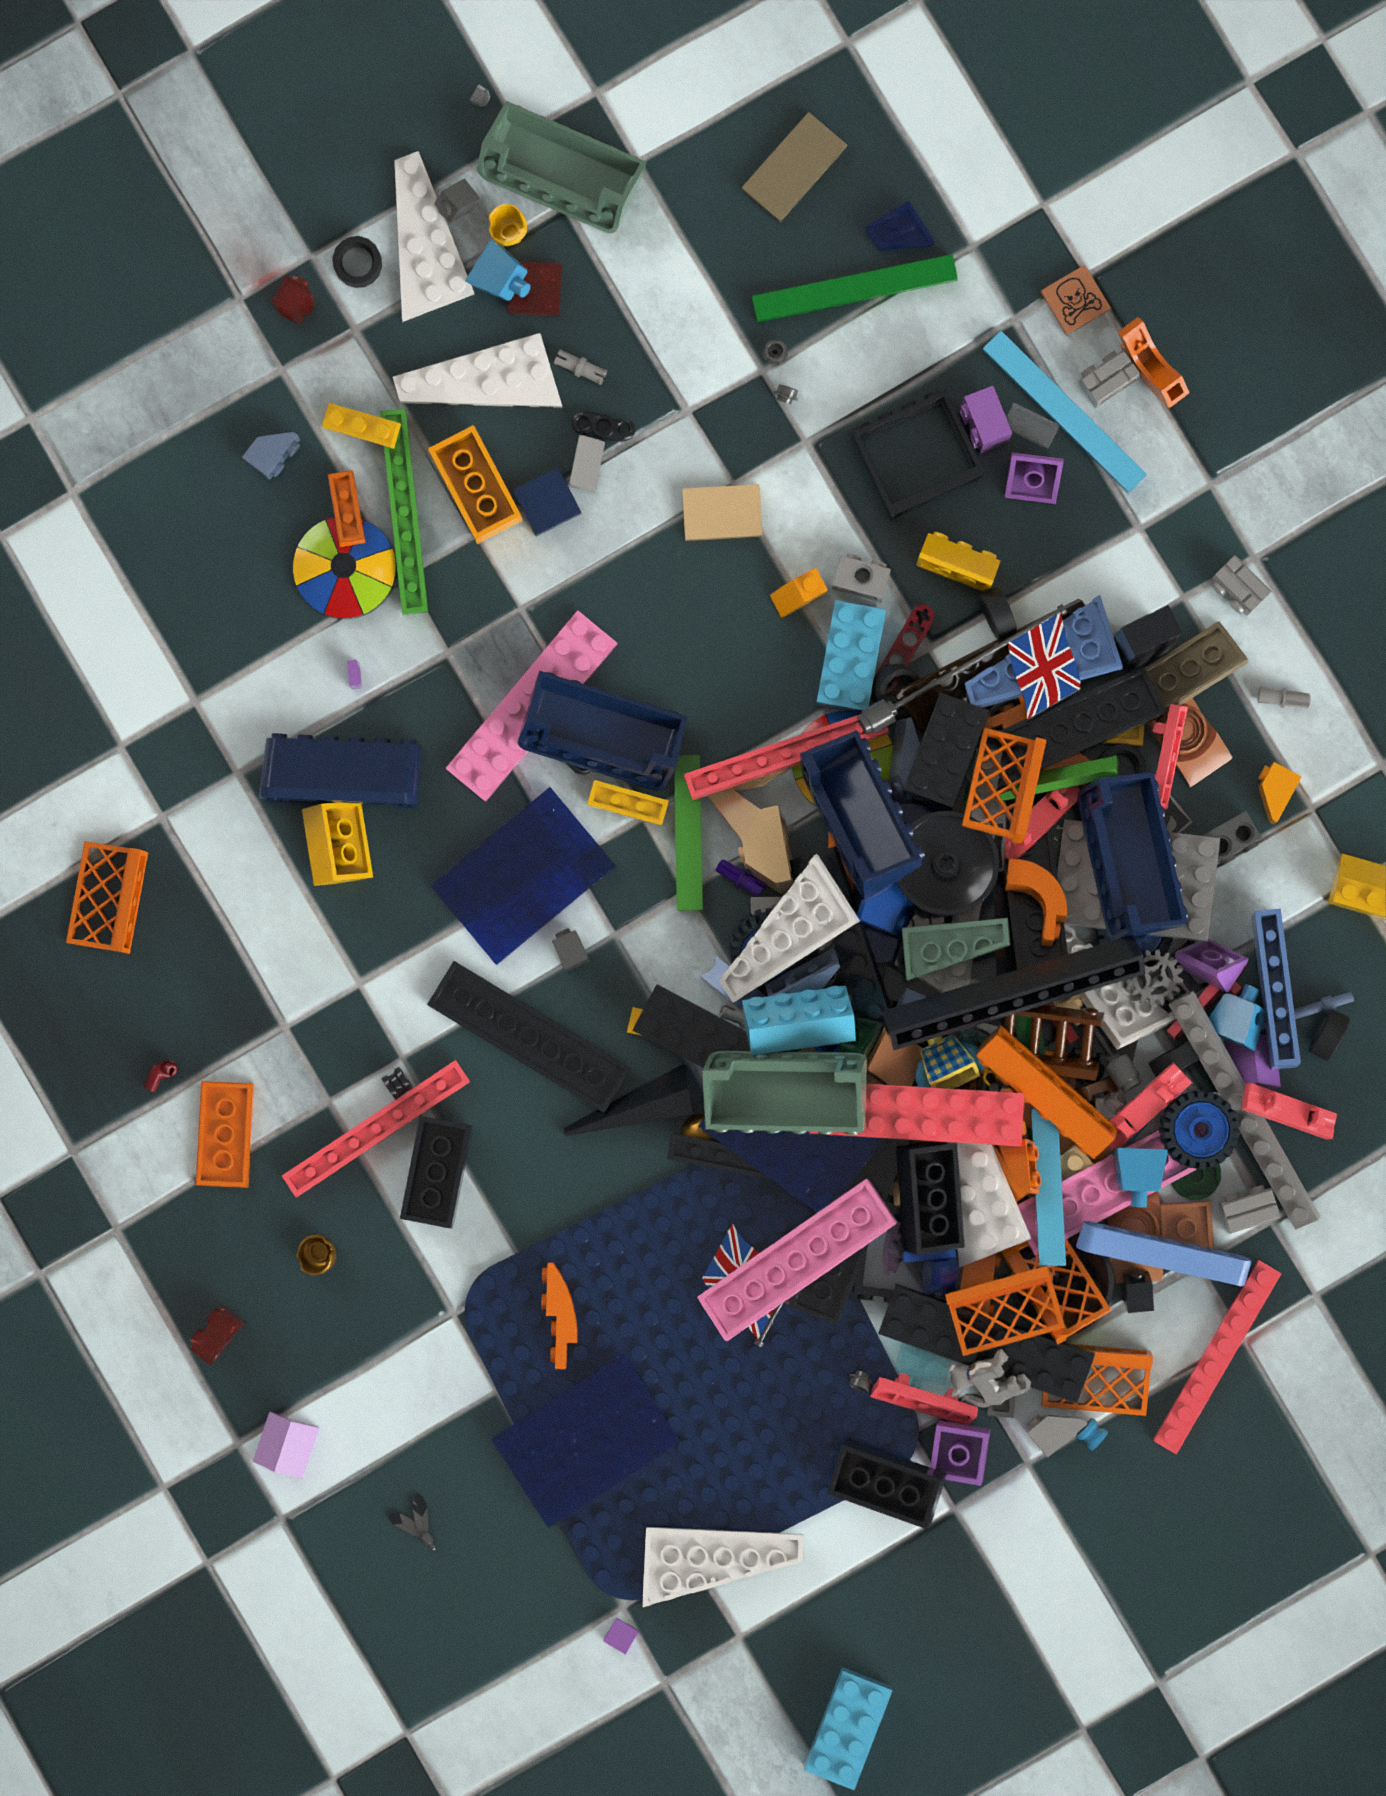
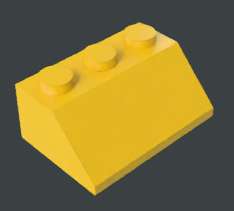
M934 532V534L928 533L916 566L983 592L990 590L1000 564V560L996 559L997 555L985 550L979 553L972 550V545L962 541H958L957 544L948 541V536L939 532Z
M324 803L302 809L314 886L338 884L373 877L362 804Z
M1342 853L1328 903L1386 920V866Z

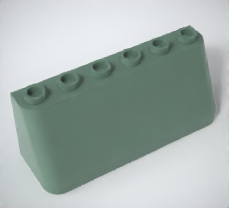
M506 101L482 142L477 171L483 179L601 231L614 233L622 222L647 162Z
M717 1051L709 1055L703 1067L706 1129H713L715 1132L739 1130L743 1133H750L755 1130H765L767 1133L792 1131L795 1134L818 1131L820 1134L844 1132L848 1135H856L864 1132L867 1062L864 1054L773 1052L751 1055V1051Z

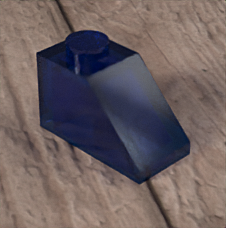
M945 1258L921 1261L924 1291L932 1292V1296H945V1294H948L947 1291L955 1290L958 1260Z

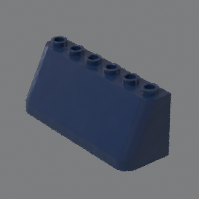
M539 670L517 743L523 750L648 789L663 790L666 788L676 768L688 717L676 711L661 709L650 703H642L632 700L628 696L616 695L602 688H594L581 684L577 680H568L554 673Z
M856 730L800 753V761L805 784L835 845H837L841 858L861 898L865 901L875 897L922 866V859L925 857L919 844L915 845L912 840L914 834L908 822L904 824L901 818L903 812L898 801L893 802L890 796L892 790L888 781H883L880 776L882 771L877 759L872 760L869 754L871 749L867 739H862Z
M272 733L271 738H266L260 799L264 802L290 803V801L391 805L393 808L419 809L422 746L416 745V740L401 739L400 743H390L388 738H375V742H364L365 738L349 737V741H339L338 736H323V740H314L313 735L298 734L297 739L287 738V734Z
M1154 772L1098 778L1080 789L1078 793V806L1108 937L1113 941L1130 935L1136 937L1188 924V913L1181 895L1182 886L1178 881L1176 873V860L1172 855L1170 834L1166 829L1165 811L1160 802L1158 794L1159 785L1155 780Z

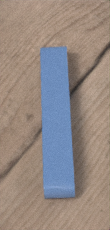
M1083 1221L1076 1244L1078 1249L1085 1252L1238 1286H1245L1252 1262L1251 1259L1242 1255L1091 1221Z

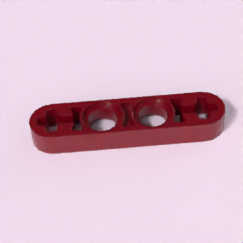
M922 604L913 609L876 675L884 667L891 665L889 659L894 654H899L904 658V666L907 667L933 623L934 611L930 606ZM925 610L928 612L927 617L930 620H924L921 623L919 629H924L923 633H921L918 629L908 625L911 622L915 626L918 621L916 613H922ZM907 632H913L917 636L916 644L913 646L904 644L902 640L903 635ZM901 675L897 676V678L894 677L889 682L891 687H886L885 695L892 693L902 677Z

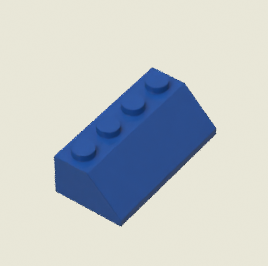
M896 882L875 897L865 901L862 899L856 915L860 921L870 927L902 938V928L907 927L912 908L915 906L903 895Z

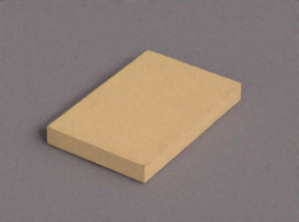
M759 484L682 489L685 541L762 537Z

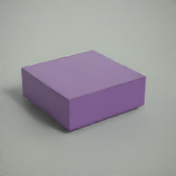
M348 660L349 686L351 689H361L360 664L357 660Z
M616 1617L603 1642L626 1655L639 1630Z

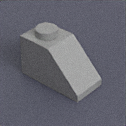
M1048 1414L1041 1417L1037 1415L1028 1422L1029 1428L1026 1430V1433L1041 1451L1049 1457L1088 1423L1081 1417Z

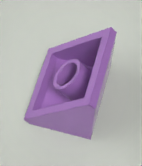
M1012 452L1009 458L1005 498L1056 504L1064 459Z
M1209 938L1208 942L1198 941L1175 953L1176 959L1185 972L1226 993L1229 992L1248 963L1247 957Z
M1260 1034L1255 1051L1228 1040L1223 1041L1226 1050L1246 1084L1253 1083L1267 1089L1281 1088L1279 1069L1271 1070L1267 1036L1265 1034Z

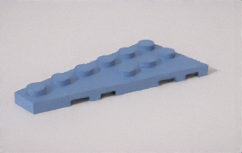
M1099 595L1083 608L1080 607L1063 620L1066 640L1078 667L1080 680L1120 670L1123 666L1101 596ZM1010 654L993 667L990 666L965 683V690L970 704L982 708L1022 697L1012 670Z

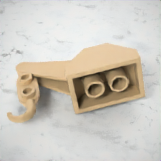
M790 768L708 795V798L741 839L743 847H739L741 862H744L745 869H749L754 877L766 883V885L781 895H785L794 884L789 862L792 859L785 818L778 805L762 808L761 810L737 793V791L764 786L775 777L787 773Z

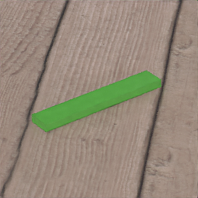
M679 755L674 770L677 911L703 910L701 798L692 801L684 779V774L700 769V755Z
M1117 756L1040 771L1035 794L1092 783L1098 778L1118 776L1119 762ZM970 786L965 787V806L967 804ZM1011 790L999 795L1002 801L1015 798Z

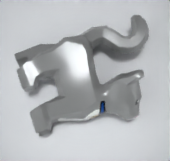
M1002 1349L996 1352L994 1358L978 1360L970 1366L954 1364L949 1369L951 1374L950 1381L954 1386L951 1396L956 1397L962 1391L974 1385L983 1397L976 1394H965L960 1397L959 1401L982 1408L991 1405H1001L1012 1396L1029 1391L1031 1382L1024 1374L1018 1375L1017 1378L1011 1376L1009 1379L1003 1376L1005 1371L1002 1369V1365L1008 1360V1356Z

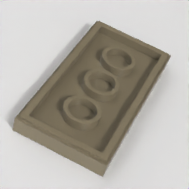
M808 112L743 185L741 190L780 223L847 148V144Z
M1219 621L1145 667V670L1167 714L1169 713L1170 704L1182 705L1249 662L1246 655Z

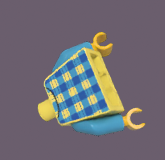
M954 1035L944 1039L940 1036L927 1040L929 1046L921 1050L922 1059L918 1062L915 1075L918 1087L954 1089L981 1076L979 1071L983 1073L982 1081L985 1086L990 1087L989 1082L986 1080V1075L992 1074L996 1081L999 1079L993 1070L985 1068L979 1062L976 1056L979 1049L977 1046L965 1040L958 1041Z

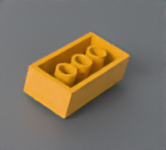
M474 425L428 448L438 471L477 544L523 521Z

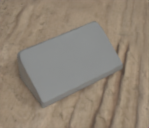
M579 435L569 483L570 488L595 492L605 446L604 441Z

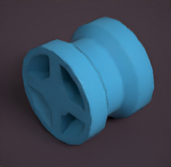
M1093 1417L1087 1421L1088 1424L1075 1436L1079 1440H1084L1087 1443V1448L1091 1451L1108 1434L1105 1428H1100L1097 1425V1421Z

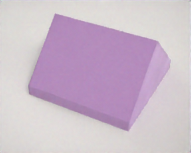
M270 1411L253 1462L276 1473L303 1478L319 1427Z

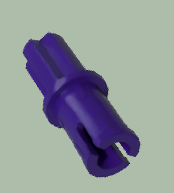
M722 859L716 867V872L734 882L735 887L739 886L755 897H759L766 886V883L747 873L746 869L743 871L725 859Z

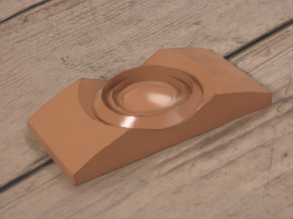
M1193 698L1181 705L1188 707L1176 763L1177 771L1189 788L1233 758L1219 734L1206 720ZM1168 713L1145 724L1161 748L1164 734L1154 733L1153 727L1154 722L1166 724Z
M1154 1192L1147 1196V1207H1131L1129 1205L1106 1218L1107 1225L1161 1237L1159 1192ZM1109 1257L1114 1267L1116 1283H1123V1274L1130 1273L1133 1270L1149 1271L1152 1281H1163V1269Z

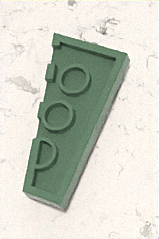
M1002 918L902 928L906 979L910 981L1009 946L1008 919Z

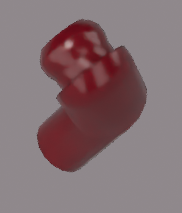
M165 1060L153 1065L144 1088L156 1092L161 1079L172 1077L177 1073L178 1068L173 1061Z

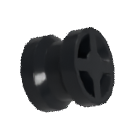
M400 1067L394 1069V1073L390 1076L385 1075L381 1078L395 1099H398L403 1091L413 1089Z

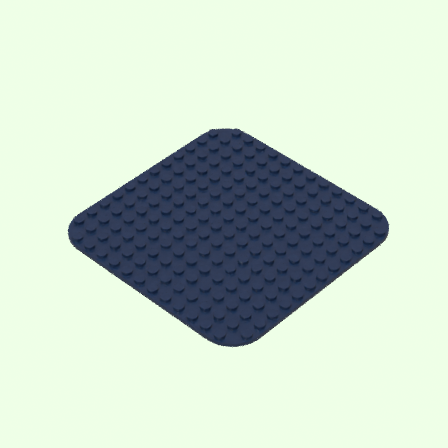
M744 1143L737 1145L781 1154L777 1150L762 1144ZM693 1165L490 1266L476 1278L469 1289L465 1301V1322L468 1332L587 1575L599 1589L608 1595L623 1600L643 1599L646 1527L780 1533L844 1501L827 1494L841 1446L848 1438L908 1460L911 1459L915 1452L919 1437L916 1411L870 1397L873 1385L870 1386L868 1392H861L849 1386V1375L855 1374L856 1371H862L871 1375L870 1380L874 1384L879 1377L895 1381L898 1377L861 1300L858 1299V1294L853 1293L854 1286H852L838 1325L789 1307V1304L784 1302L762 1341L764 1343L762 1348L753 1343L756 1337L748 1327L729 1341H725L697 1298L709 1289L702 1278L732 1223L742 1238L756 1251L761 1253L817 1214L804 1186ZM548 1262H554L561 1272L570 1291L576 1313L578 1342L567 1343L566 1369H555V1363H550L551 1347H556V1336H551V1322L556 1321L557 1316H546V1310H541L542 1294H547V1284L542 1283V1269L547 1268Z

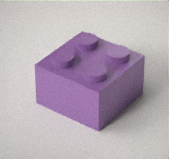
M994 386L965 396L960 406L959 415L963 425L968 424L971 434L968 437L973 448H977L979 454L1009 443L1012 431Z
M939 1420L936 1425L930 1467L947 1473L945 1480L981 1486L991 1428Z

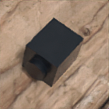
M1133 1270L1130 1273L1123 1274L1124 1303L1127 1312L1154 1311L1153 1283L1149 1271Z

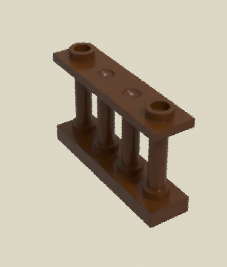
M1042 1005L1005 1017L1004 1028L1013 1036L1015 1016L1031 1017L1028 1049L1058 1076L1096 1081L1099 1062L1093 1061L1091 1058L1094 1025H1102L1104 1019L1103 1012H1098L1095 1008H1083L1080 1010ZM1042 1019L1057 1021L1055 1050L1052 1055H1044L1039 1052ZM1068 1022L1084 1024L1081 1055L1078 1059L1067 1058L1065 1055Z

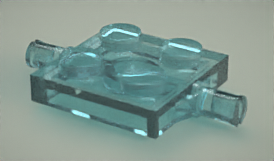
M901 1343L894 1370L909 1375L913 1379L911 1387L915 1388L917 1385L916 1388L921 1389L923 1382H934L944 1385L952 1360Z

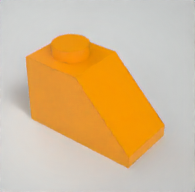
M814 568L791 580L770 594V597L780 617L783 618L826 596L828 589L817 568Z
M1273 762L1269 767L1265 765L1258 777L1261 780L1258 788L1268 821L1275 824L1284 811L1301 776Z

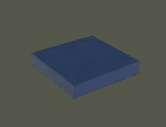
M559 467L513 489V493L536 537L582 514Z

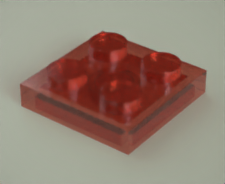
M520 262L527 269V274L523 280L530 284V290L525 297H520L517 294L513 295L512 299L508 301V314L560 316L562 263Z

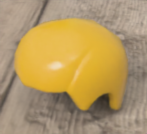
M508 203L499 205L488 216L490 221L489 233L499 245L511 246L520 243L527 232L526 218L516 205Z

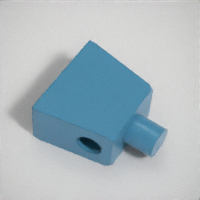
M491 239L465 282L475 288L506 301H510L514 294L525 297L530 290V284L523 280L527 274V269L504 247Z
M1245 984L1240 997L1230 993L1223 995L1209 1016L1219 1037L1255 1051L1266 1015V1010L1254 1003L1260 992L1259 989Z
M1113 1148L1118 1189L1120 1191H1131V1207H1147V1191L1160 1192L1167 1150Z

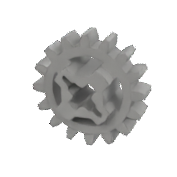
M1159 949L1155 951L1154 955H1151L1149 950L1144 952V964L1152 961L1157 962V964L1151 967L1145 965L1146 974L1138 976L1142 979L1143 989L1139 986L1137 977L1130 978L1131 981L1126 985L1127 988H1134L1131 994L1132 997L1140 996V1004L1146 999L1149 1000V1007H1152L1155 1001H1158V1004L1163 1006L1164 998L1170 1002L1174 999L1171 992L1175 994L1180 992L1176 984L1183 983V979L1177 977L1182 972V969H1175L1174 966L1178 962L1177 959L1171 962L1168 960L1170 953L1167 952L1162 957L1160 956ZM1166 967L1168 968L1171 974V979H1169L1166 975ZM1160 969L1157 977L1159 981H1156L1149 987L1151 976ZM1158 989H1160V990H1162V991H1164V990L1166 991V992H1164V993H1162V994H1158V995H1152V994H1151L1152 991L1158 990Z

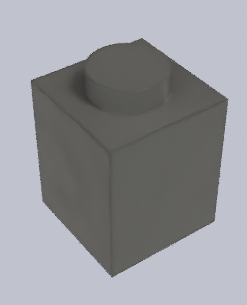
M464 178L442 190L434 205L450 224L472 212L480 197Z

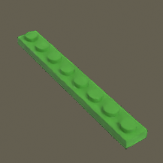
M406 408L380 411L381 418L401 424L394 449L384 446L402 615L429 613Z

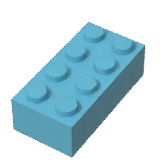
M835 600L816 706L852 711L860 714L861 711L869 707L886 609Z
M831 986L817 990L808 989L802 992L780 993L775 996L753 997L742 1000L744 1025L751 1055L856 1041L854 1013L846 986Z
M842 1667L804 1764L805 1771L855 1790L893 1691L892 1687Z

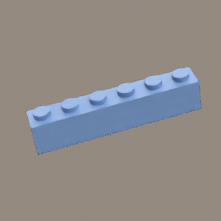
M1281 908L1254 911L1251 918L1263 1009L1266 1010L1264 1020L1271 1070L1295 1068L1299 1066L1301 1060Z

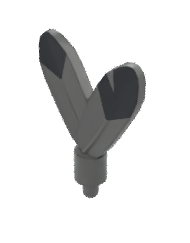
M418 1494L413 1501L414 1520L400 1513H391L389 1519L393 1525L409 1534L420 1537L425 1546L435 1550L436 1546L433 1543L435 1540L428 1532L427 1505L424 1498Z

